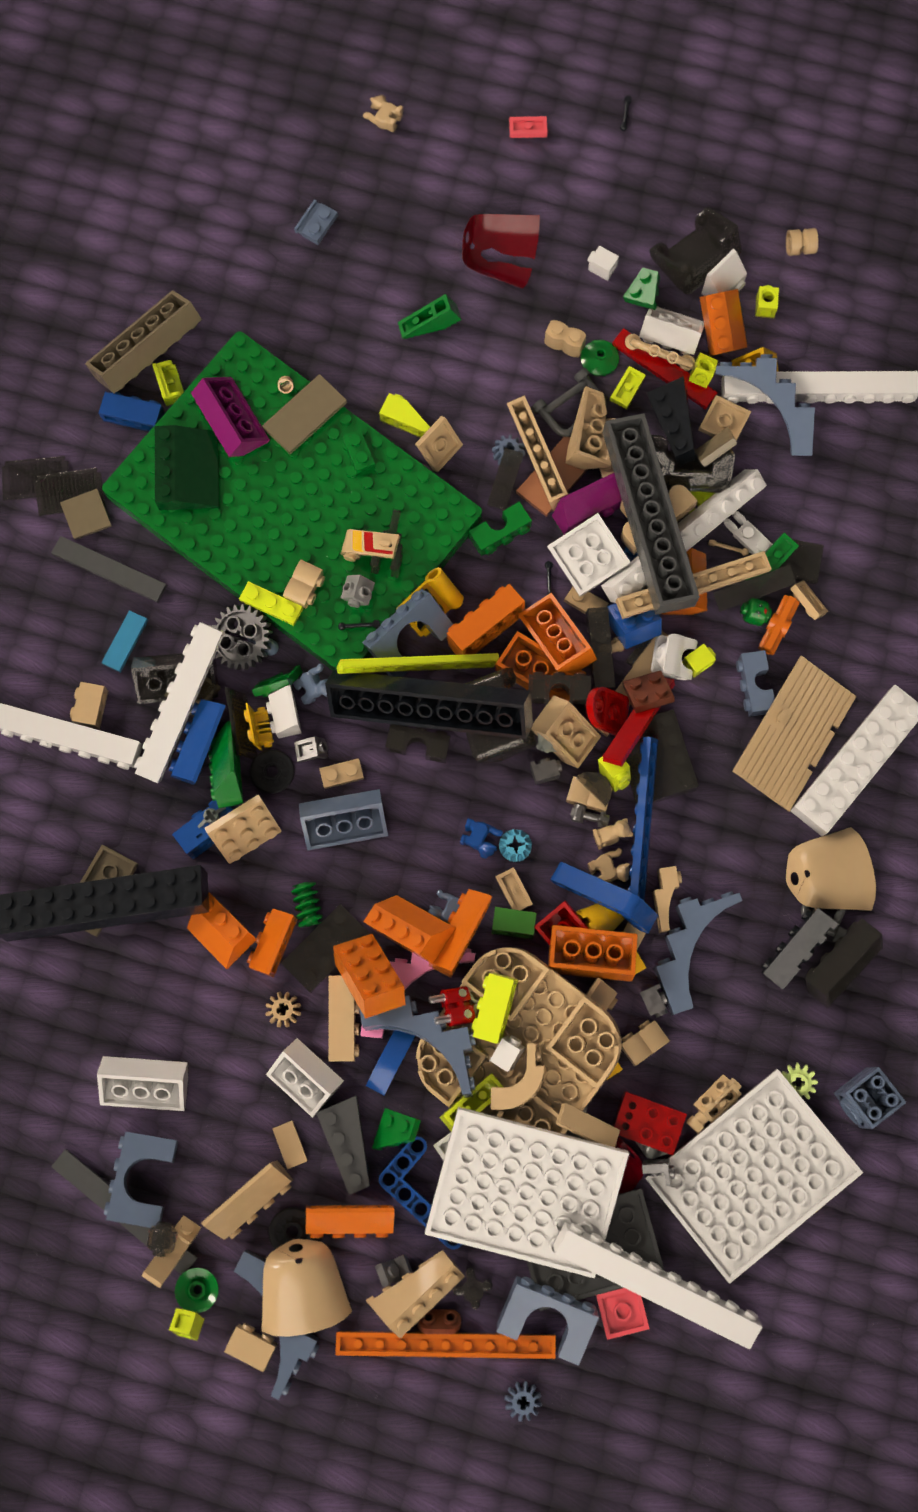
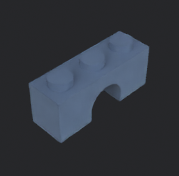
M763 650L742 653L736 661L737 672H741L740 689L745 693L746 698L743 700L744 709L748 711L749 717L764 715L775 700L773 689L762 690L755 683L756 676L765 675L769 670L766 652Z

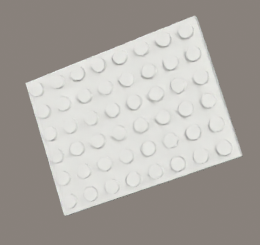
M776 1069L676 1151L673 1156L668 1158L670 1159V1165L675 1167V1179H672L671 1185H666L665 1173L655 1177L647 1175L645 1178L730 1284L863 1172L782 1073Z
M458 1107L425 1235L595 1278L596 1273L555 1254L553 1244L565 1222L570 1225L575 1223L581 1226L585 1232L598 1234L605 1241L629 1152Z

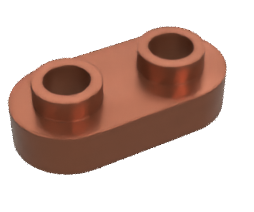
M430 1310L418 1321V1328L425 1334H454L461 1328V1315L455 1310Z

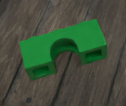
M520 501L503 511L502 519L506 523L503 529L493 530L485 521L469 530V539L481 557L485 554L490 555L494 553L500 545H507L517 535L520 534L522 536L530 531L532 520Z

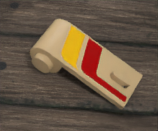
M349 529L345 535L341 555L350 562L359 560L361 555L394 559L400 536L398 534Z

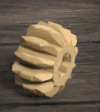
M278 992V1000L271 996L270 1000L274 1004H266L267 1008L272 1009V1011L266 1012V1016L274 1015L270 1019V1023L273 1024L278 1019L277 1027L280 1028L284 1021L285 1026L288 1028L290 1027L289 1019L293 1023L297 1022L293 1017L294 1014L301 1016V1012L295 1011L296 1008L301 1007V1004H293L297 997L293 996L289 1000V992L285 993L284 999L282 993ZM282 1004L289 1007V1010L285 1012L286 1015L278 1011L281 1009Z

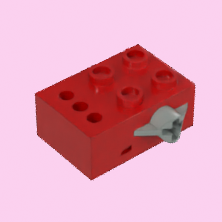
M625 1091L622 1094L612 1126L620 1130L618 1136L636 1142L644 1156L649 1159L666 1154L673 1156L687 1114Z

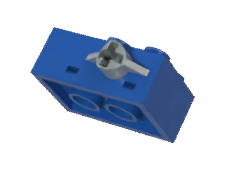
M212 800L208 804V808L194 813L189 822L172 834L189 857L194 860L214 845V842L204 828L233 810L231 806L218 808L217 801Z

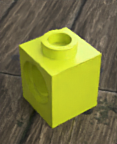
M771 285L759 287L756 295L755 316L775 317L778 310L779 288Z
M700 353L692 368L689 381L707 388L714 376L718 360Z
M702 644L685 656L682 663L686 668L693 671L692 676L695 678L714 664L716 655L710 647Z
M176 1308L169 1330L177 1336L198 1341L204 1318L196 1312Z

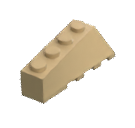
M442 1250L420 1264L417 1271L410 1274L408 1272L401 1277L402 1281L392 1287L388 1285L382 1289V1294L375 1298L371 1296L366 1301L387 1327L401 1338L452 1290L465 1275L456 1263Z

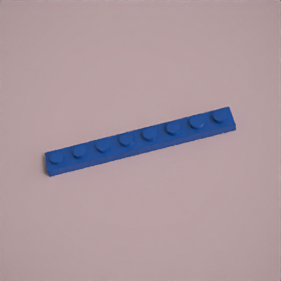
M643 737V742L640 744L642 758L638 766L640 781L636 788L638 803L635 805V815L637 817L636 824L633 827L635 840L631 848V855L633 857V864L629 871L631 886L628 888L629 892L639 896L644 901L658 739L652 737Z

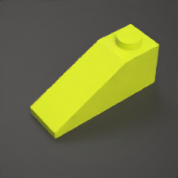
M388 394L379 412L380 421L421 438L430 426L404 397L398 394Z
M492 1073L476 1085V1090H472V1097L464 1098L463 1096L439 1118L452 1132L458 1107L481 1112L491 1103V1087H503L502 1084Z

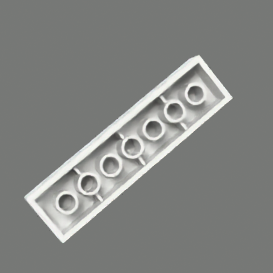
M897 685L891 687L790 811L820 836L826 835L917 724L918 702Z

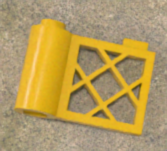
M439 567L431 570L426 575L425 581L413 592L427 589L445 614L449 610L461 607L464 600L460 591ZM410 594L399 606L405 604L409 599H411L412 594ZM417 621L409 623L418 636L422 637L424 635L427 637L430 634L425 625L419 629Z

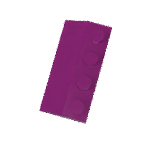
M232 377L202 378L191 392L229 457L244 456L270 441Z
M612 473L560 498L552 517L563 535L597 513L600 517L604 516V518H607L620 508L622 498L615 474Z

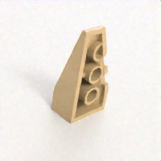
M587 386L584 388L569 441L565 464L582 470L611 466L602 433L607 415L603 392Z

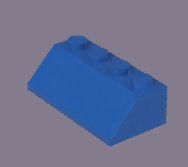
M201 699L199 704L195 702L191 711L194 717L192 722L188 721L183 733L187 735L184 741L180 740L176 750V752H179L177 760H172L169 771L172 772L170 777L192 785L196 783L226 705Z

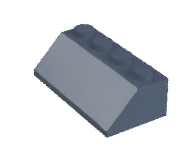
M380 789L299 803L300 820L307 851L388 836Z

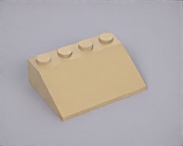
M278 1160L269 1163L201 1224L223 1240L228 1237L231 1239L235 1238L242 1231L240 1227L245 1222L249 1225L258 1217L257 1212L262 1207L265 1210L268 1209L275 1202L273 1198L278 1193L284 1195L292 1188L290 1185L293 1181L292 1177Z

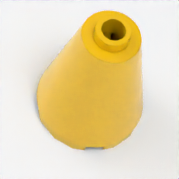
M599 904L575 911L589 929L614 931L625 919L621 914Z

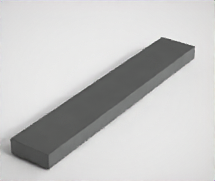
M60 536L51 552L52 555L157 603L167 587L165 583L62 536Z

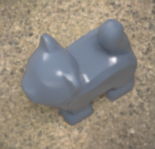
M318 664L317 667L303 673L300 679L293 683L296 690L299 691L303 687L306 691L301 696L303 704L313 703L321 695L327 697L325 683L328 679L320 680L318 675L324 668L323 664Z
M438 890L437 896L447 900L445 909L442 910L438 906L430 905L428 913L448 923L447 921L452 911L457 912L460 906L457 904L459 898Z

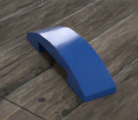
M394 1030L366 1084L367 1087L385 1096L399 1066L416 1037L415 1035Z

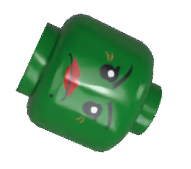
M750 598L747 602H743L740 609L744 622L755 626H762L764 623H768L772 613L768 602L757 598Z

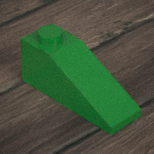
M444 294L399 321L398 326L402 338L407 339L446 329L462 319L457 304L447 294Z

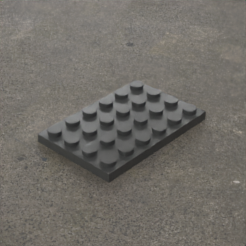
M642 1188L618 1194L605 1242L609 1244L616 1243L623 1248V1251L629 1254L634 1252L642 1257L643 1261L649 1264L654 1262L665 1271ZM527 1261L531 1279L540 1286L548 1285L555 1292L562 1295L563 1293L570 1294L575 1300L623 1288L598 1274L595 1275V1278ZM542 1307L539 1308V1310L542 1311L545 1309H549L550 1307Z

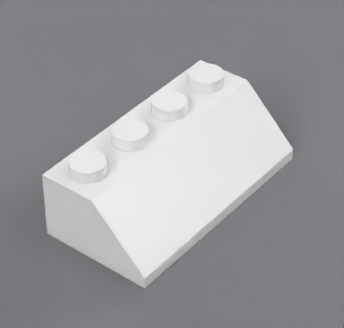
M103 1056L97 1072L100 1105L185 1111L188 1086L187 1062Z

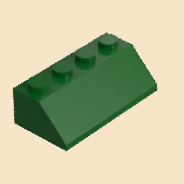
M227 721L211 742L212 750H208L211 762L209 763L210 783L212 786L210 792L212 800L217 801L218 808L243 804L240 752L232 723Z

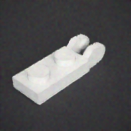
M739 511L732 514L734 519L741 525L739 529L730 519L724 521V525L728 530L733 533V536L752 555L762 551L766 552L773 545Z

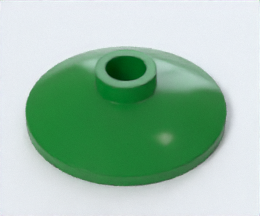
M591 341L581 352L583 368L586 367L594 376L609 375L618 366L619 353L616 347L608 341ZM602 353L604 356L599 357L597 354Z
M199 1267L185 1271L178 1278L175 1285V1297L180 1307L196 1313H202L211 1308L216 1302L219 1293V1286L215 1276L209 1270ZM196 1285L201 1286V1293L195 1292L194 1288Z

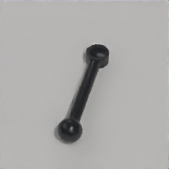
M630 96L624 98L625 109L623 122L620 126L621 131L627 130V114L632 100Z
M551 561L545 563L548 594L552 593L551 569L553 563Z
M374 620L373 623L358 624L339 623L338 629L345 630V628L359 627L378 629L380 621Z

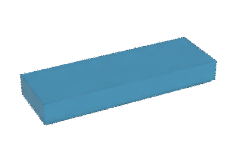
M129 610L101 663L121 673L148 619Z

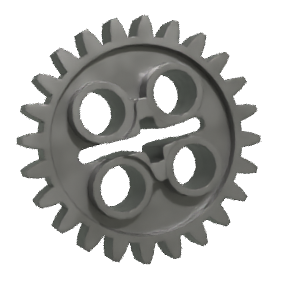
M244 604L241 607L234 605L233 609L227 607V613L220 612L222 618H215L218 624L217 626L212 625V627L225 632L215 658L222 659L221 664H227L228 668H235L236 670H241V668L248 670L249 666L256 667L255 661L262 663L260 657H267L264 651L265 649L271 650L267 643L273 641V639L268 638V635L272 634L273 631L267 630L271 625L268 622H264L267 617L261 615L260 610H255L254 607H248ZM237 620V621H238V626H237V628L235 629V628H234V623H235V621ZM255 627V634L252 636L251 630ZM229 630L230 632L240 634L243 637L252 639L256 641V644L254 645L251 642L243 641L238 637L231 636L227 634L226 631ZM229 639H231V645L228 648L227 642ZM246 646H248L249 650L248 653L245 655L244 649Z

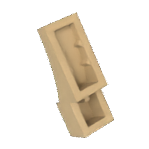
M676 866L659 868L657 871L660 889L654 890L652 894L655 912L658 914L657 925L659 933H665L670 930L669 906L674 889H677L679 884L682 883L681 873L677 871Z
M183 1215L143 1272L142 1277L160 1288L197 1237L201 1227Z

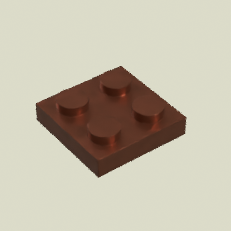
M661 670L622 681L623 688L635 713L675 702L674 695Z

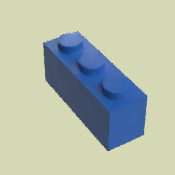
M105 392L98 412L103 421L148 432L165 414L162 405L157 401L150 400L148 402L136 396L126 397L119 392L115 394Z

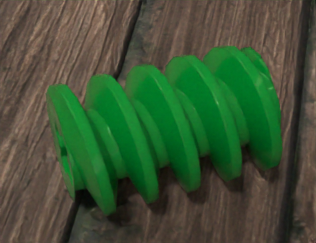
M305 882L292 886L295 889L291 893L297 896L293 899V902L299 904L295 907V911L301 912L296 915L297 919L302 920L298 923V927H309L321 923L318 920L323 915L316 914L321 907L315 906V903L320 901V899L313 898V895L317 894L318 890H311L316 885V882Z

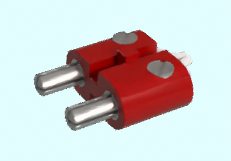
M466 986L441 990L440 995L429 997L431 1004L441 1002L442 1008L445 1007L446 1012H444V1016L434 1018L436 1025L447 1023L451 1027L473 1023L479 1000L474 999ZM470 1000L476 1003L474 1007L470 1005Z

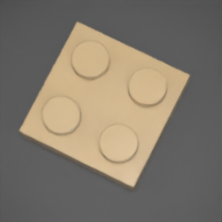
M716 395L699 427V431L714 437L728 427L737 441L751 411Z
M442 416L415 443L432 470L437 473L463 446L447 419Z

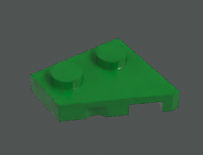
M300 665L295 666L288 674L283 675L281 672L271 678L258 682L252 689L254 696L263 695V697H267L274 693V691L280 690L285 686H291L302 674Z

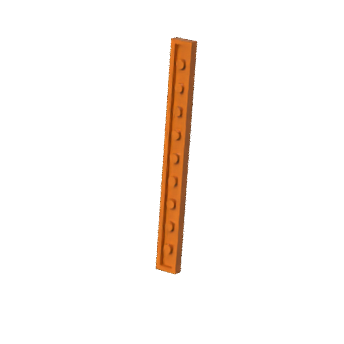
M337 1331L336 1355L556 1359V1335L520 1334L518 1340L497 1333L425 1334L423 1332H407L399 1338L394 1332Z

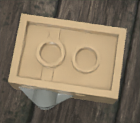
M556 696L551 698L531 728L538 736V743L536 745L538 750L545 753L553 752L563 763L575 768L580 767L601 737L569 701Z

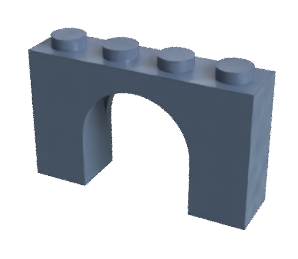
M421 589L413 593L411 599L405 604L399 606L390 618L385 619L378 629L369 633L362 643L374 658L402 657L397 648V639L400 631L407 624L421 621L435 638L442 641L447 637L448 629L453 623L431 594ZM408 671L386 673L389 676L403 677Z
M125 1132V1136H121L118 1149H121L120 1158H116L114 1163V1171L117 1172L115 1180H111L109 1186V1193H112L110 1202H106L104 1208V1215H107L106 1220L160 1229L165 1207L136 1201L129 1194L126 1181L131 1168L140 1161L151 1159L174 1163L178 1146L177 1140Z
M516 1276L497 1321V1332L518 1340L523 1325L531 1312L542 1307L554 1308L561 1312L567 1320L566 1329L557 1348L558 1357L579 1366L599 1319L598 1309L590 1302L584 1301L582 1303L575 1300L570 1294L563 1293L562 1295L555 1292L548 1285L540 1286L528 1277L524 1276L521 1278Z

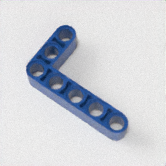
M560 862L550 879L551 882L561 888L621 914L632 926L646 934H649L658 917V914L639 896L566 863Z
M416 1136L415 1140L422 1141L424 1149L421 1152H415L412 1149L413 1142L407 1143L381 1173L379 1183L384 1190L426 1227L432 1204L404 1179V1176L427 1150V1141L421 1136ZM402 1156L407 1157L410 1162L409 1166L405 1169L400 1168L397 1163L398 1159ZM386 1173L393 1174L395 1177L394 1184L386 1185L383 1181V1176ZM402 1188H408L411 1191V1197L408 1200L400 1198L399 1191ZM418 1203H424L427 1206L425 1214L420 1215L415 1211V1206ZM438 1238L449 1249H458L462 1245L460 1243L451 1244L448 1240Z

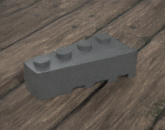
M358 1096L349 1098L316 1113L349 1195L371 1185Z

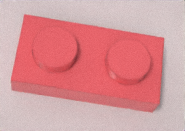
M547 116L509 117L510 138L547 137Z

